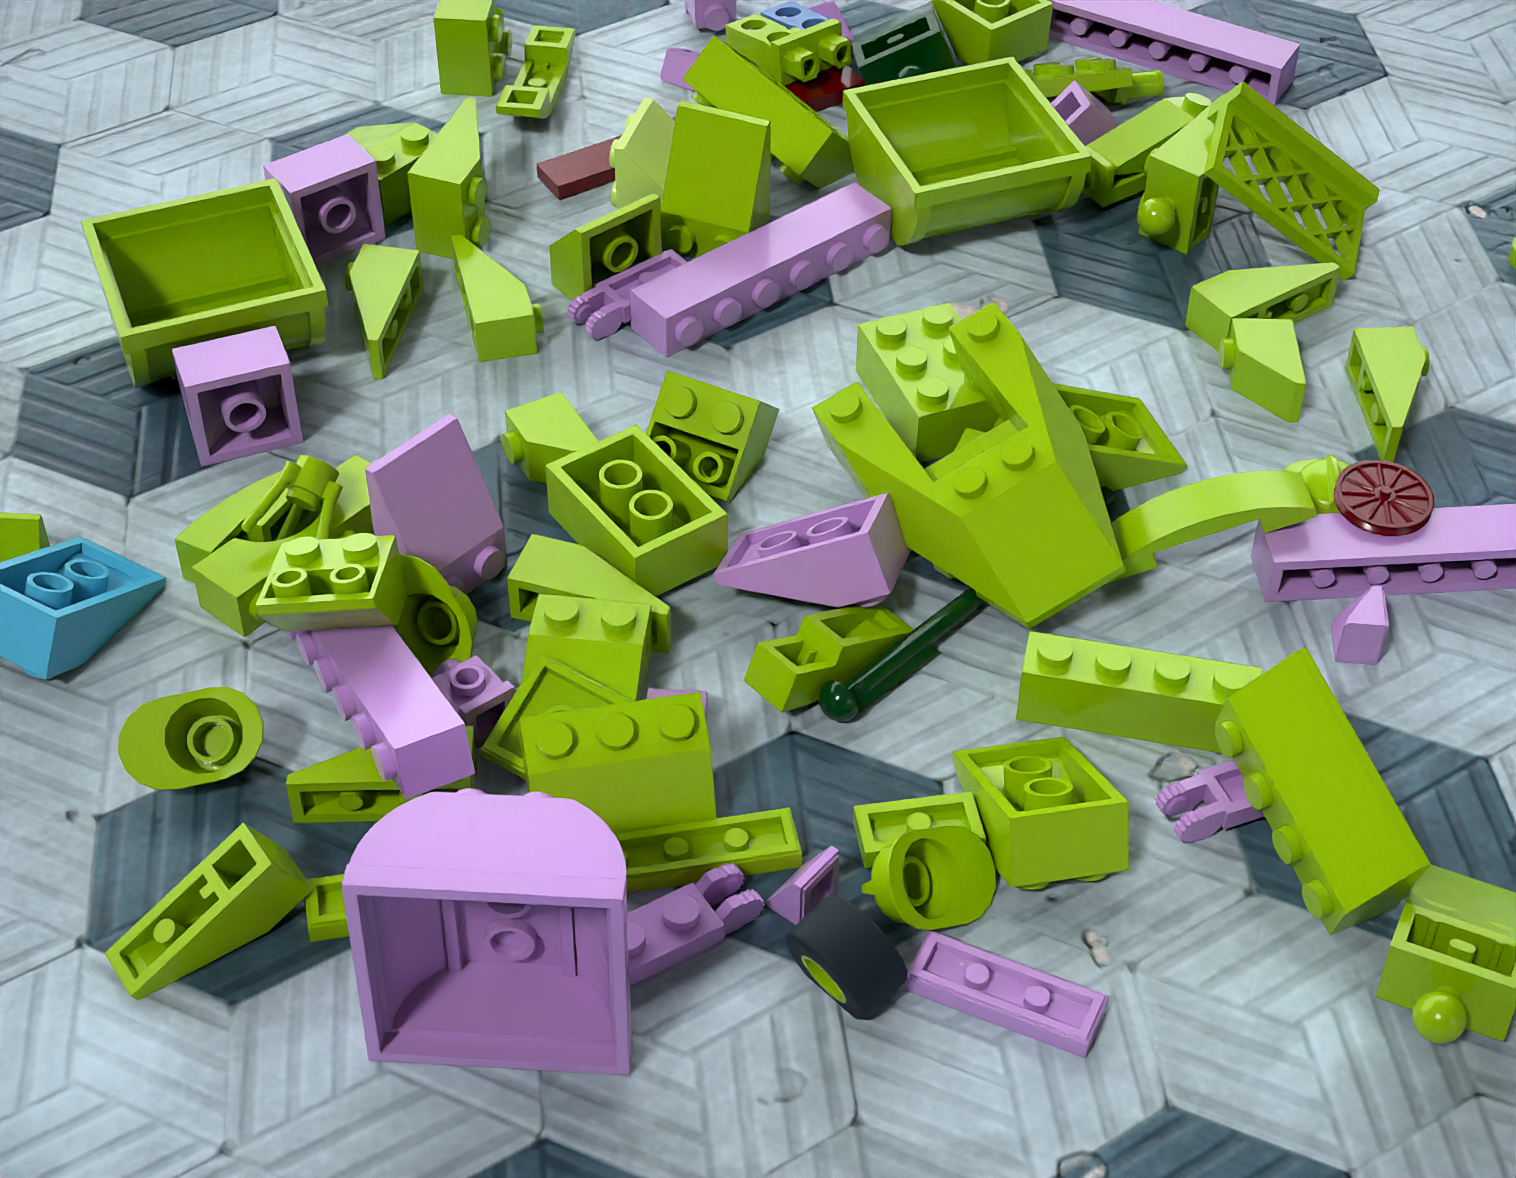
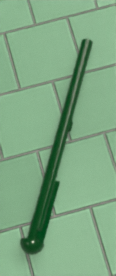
M1102 486V495L1106 508L1115 503L1116 498L1110 488ZM969 587L842 684L835 680L826 682L819 693V705L822 712L829 719L837 722L853 719L858 713L936 654L938 650L932 643L970 615L984 600L976 596L975 590Z

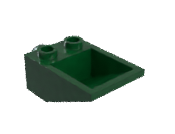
M928 2L853 36L851 46L858 68L867 86L956 68L932 2Z

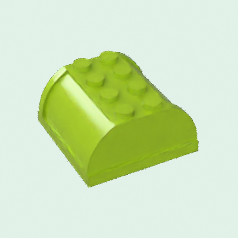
M1014 57L843 90V108L847 112L849 146L858 184L892 208L890 236L897 245H907L918 242L922 238L940 234H951L959 230L986 224H997L1000 221L1027 215H1038L1042 212L1053 213L1069 209L1079 199L1083 190L1086 173L1091 171V153Z
M277 178L81 220L84 237L135 388L177 375L172 353L174 348L276 326L285 350L325 343L326 321L324 307L329 306L327 291Z

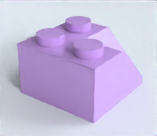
M349 134L263 165L265 180L277 178L315 266L361 249L363 244H374L386 239L376 160Z
M276 326L172 349L180 391L201 467L303 443L291 366Z

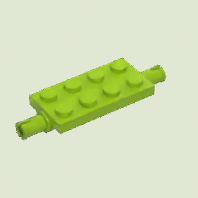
M1101 57L1075 59V67L1073 64L1060 65L1059 62L1034 64V72L1032 73L1031 70H1024L1045 97L1059 96L1074 80L1087 91H1093L1104 98L1106 102L1116 103L1119 106L1125 105L1127 100L1161 97L1164 92V78L1160 69L1132 73V68L1116 66V59L1101 60Z

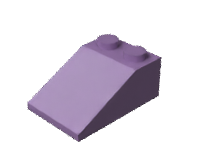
M452 414L446 415L365 468L374 535H395L399 554L418 557L438 570L448 585L458 588L466 595L485 581L494 578L502 569L508 566L504 525L458 418Z
M888 492L740 533L715 570L713 577L716 584L833 607H842L857 603L859 607H869L884 601L891 594L910 553V549L906 545L899 519Z

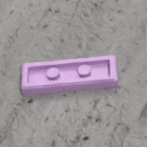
M931 930L928 931L908 970L907 981L904 986V990L1083 1058H1086L1107 1010L1109 999L1108 995Z

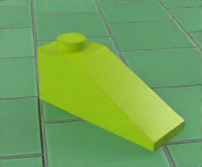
M1187 93L1185 97L1164 98L1091 142L1088 146L1114 165V175L1144 172V165L1151 151L1155 148H1160L1212 103L1208 98L1196 93Z
M461 234L451 235L455 276L478 362L537 354L536 333L544 332L540 304H531L526 285Z
M363 244L355 262H350L347 266L345 286L347 291H352L354 311L373 378L383 380L424 290L420 250Z
M1334 262L1225 271L1191 287L1185 326L1219 352L1221 339L1229 338L1232 318L1292 319L1294 324L1333 305L1341 267Z
M1413 326L1354 328L1345 369L1380 460L1394 462L1417 396L1421 377L1426 376L1429 371L1430 359L1426 346H1421Z
M531 534L507 577L511 618L532 622L538 594L649 603L652 607L653 651L664 654L669 653L672 647L670 606L585 546Z
M474 726L465 727L475 774L409 799H405L393 779L382 780L374 763L371 748L364 751L359 747L288 774L286 788L293 822L379 821L400 805L427 793H456L466 788L476 789L478 762Z
M243 822L104 954L129 995L136 1000H140L267 933L306 897L313 888L284 847Z

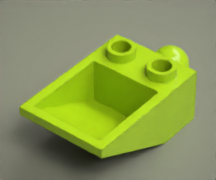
M1222 94V95H1221L1219 98H1217L1212 104H1214L1217 100H1219V99H1220L1221 97H1223L1225 94ZM1212 104L1160 148L1153 149L1144 165V174L1147 175L1145 192L1140 199L1137 212L1139 234L1186 255L1207 237L1212 229L1219 185L1204 174L1215 124L1207 119Z
M1430 865L1410 890L1389 947L1375 997L1413 1010L1412 1021L1420 1036L1429 1042L1436 1044L1452 1042L1463 1033L1464 1029L1504 1042L1516 1009V892Z

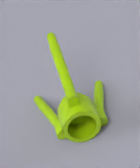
M299 455L296 463L286 461L279 478L242 523V530L245 532L251 531L285 489L288 488L286 499L293 503V506L276 540L292 536L304 509L316 511L319 504L323 505L316 538L318 540L329 539L335 504L343 489L342 485L336 483L339 472L326 462L308 455Z

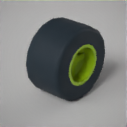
M839 896L825 897L787 933V947L801 970L855 1019H868L907 981V967L892 942L861 910Z

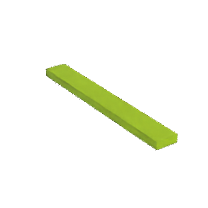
M790 807L615 833L626 863L627 894L688 885L692 882L695 884L706 872L714 868L718 869L721 865L724 866L727 863L737 865L744 874L743 876L800 868L802 866V850ZM344 874L307 879L313 888L305 897L310 942L349 937L342 892Z

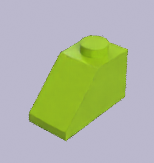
M1232 318L1229 338H1222L1219 346L1220 368H1227L1231 389L1286 422L1298 423L1307 383L1293 320Z
M562 392L505 410L507 433L501 435L503 450L509 462L512 464L517 462L530 481L547 484L545 465L598 442L597 438Z

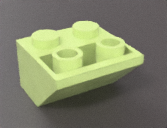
M644 97L635 114L628 116L625 131L619 140L615 139L610 149L609 164L610 167L615 168L611 204L616 206L617 210L653 193L660 197V204H662L675 121L652 98Z

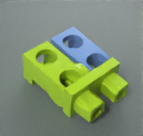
M793 1L761 11V16L753 14L725 25L727 44L758 64L784 86L798 80L802 82L816 78L817 74L831 67L840 69L850 65L852 62L851 42L849 39L842 37L841 21L834 18L829 20Z

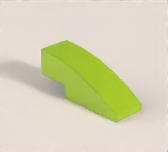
M282 471L261 479L224 499L198 517L174 538L184 579L195 583L191 567L233 538L252 542L276 541L293 506V503L286 499L288 488L285 489L251 531H243L241 525L276 482ZM320 504L316 511L304 509L292 536L303 531L320 514Z
M880 603L869 607L855 605L804 615L797 635L758 642L743 681L783 713L819 700V693L826 682L835 680L842 684L914 629Z

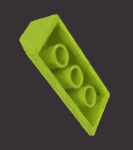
M713 35L682 78V80L696 90L692 98L698 104L771 121L770 161L774 156L783 163L778 170L799 186L806 180L821 189L855 172L847 136L758 64Z
M1029 631L1021 673L1016 720L1223 753L1216 740L1214 723L1227 698L1262 675V668Z
M1305 647L1295 651L1228 697L1214 723L1215 736L1223 754L1228 758L1233 757L1244 777L1243 787L1248 801L1254 809L1262 810L1273 831L1272 840L1278 856L1284 863L1291 864L1302 884V897L1308 911L1314 918L1321 919L1329 935H1332L1394 910L1431 863L1310 652Z

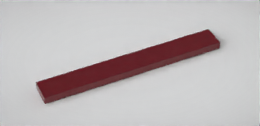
M848 66L840 69L831 67L819 72L814 79L806 82L798 80L785 85V87L814 111H819L842 103L843 90L865 86V81ZM622 135L537 163V177L558 200L615 181V168L610 167L609 154L613 141L615 139L619 140Z

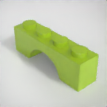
M357 454L335 468L339 472L336 483L342 485L343 489L335 504L329 539L347 538L357 533H371L374 535L365 468L372 463ZM321 512L311 525L293 536L269 542H252L233 538L191 567L200 607L244 638L266 623V620L258 616L255 605L281 543L305 536L316 538Z

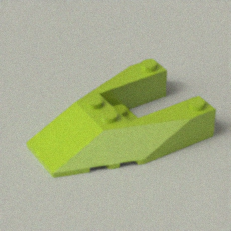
M992 302L950 326L948 329L962 370L1003 419L1004 422L923 469L858 381L812 407V410L828 448L865 499L889 492L906 545L910 551L913 550L932 562L934 569L949 579L955 577L975 590L976 596L1021 625L1031 629L1125 573V569L1084 431L1019 331L998 306Z

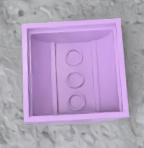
M466 788L456 793L431 792L414 798L386 814L365 834L357 845L350 863L346 865L342 881V892L369 1061L630 1075L633 1033L630 1006L626 863L622 848L615 834L597 814L575 800L553 798L551 795L543 792H530L523 796L486 794L478 789Z

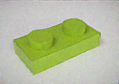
M972 791L853 806V825L864 868H872L879 852L884 847L893 844L899 835L910 830L946 825L961 826L977 834L984 844L986 842V836Z

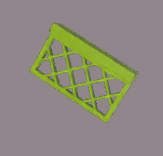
M1242 81L1210 106L1207 119L1214 123L1215 127L1204 174L1319 263L1334 262L1341 267L1339 278L1343 281L1347 280L1355 273L1365 210L1378 201L1380 189ZM1246 155H1250L1258 175H1253L1245 158ZM1224 158H1229L1236 175L1222 165ZM1280 182L1285 183L1293 202H1288ZM1258 185H1264L1271 202L1264 198ZM1314 209H1319L1327 229H1323ZM1294 212H1299L1306 229L1299 225ZM1328 238H1333L1341 256L1334 252Z

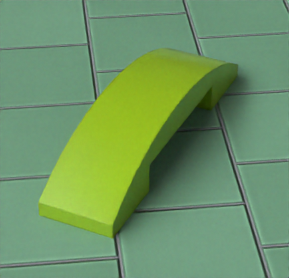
M532 26L524 43L525 61L514 85H505L496 104V114L545 119L551 115L559 101L568 74L575 40V28Z
M1264 470L1218 476L1171 490L1133 508L1111 523L1125 573L1110 582L1157 568L1154 552L1259 519L1263 532L1267 533L1318 517L1301 472Z

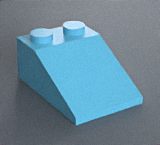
M81 536L0 562V657L22 667L26 674L45 680L84 665L165 588L166 577Z

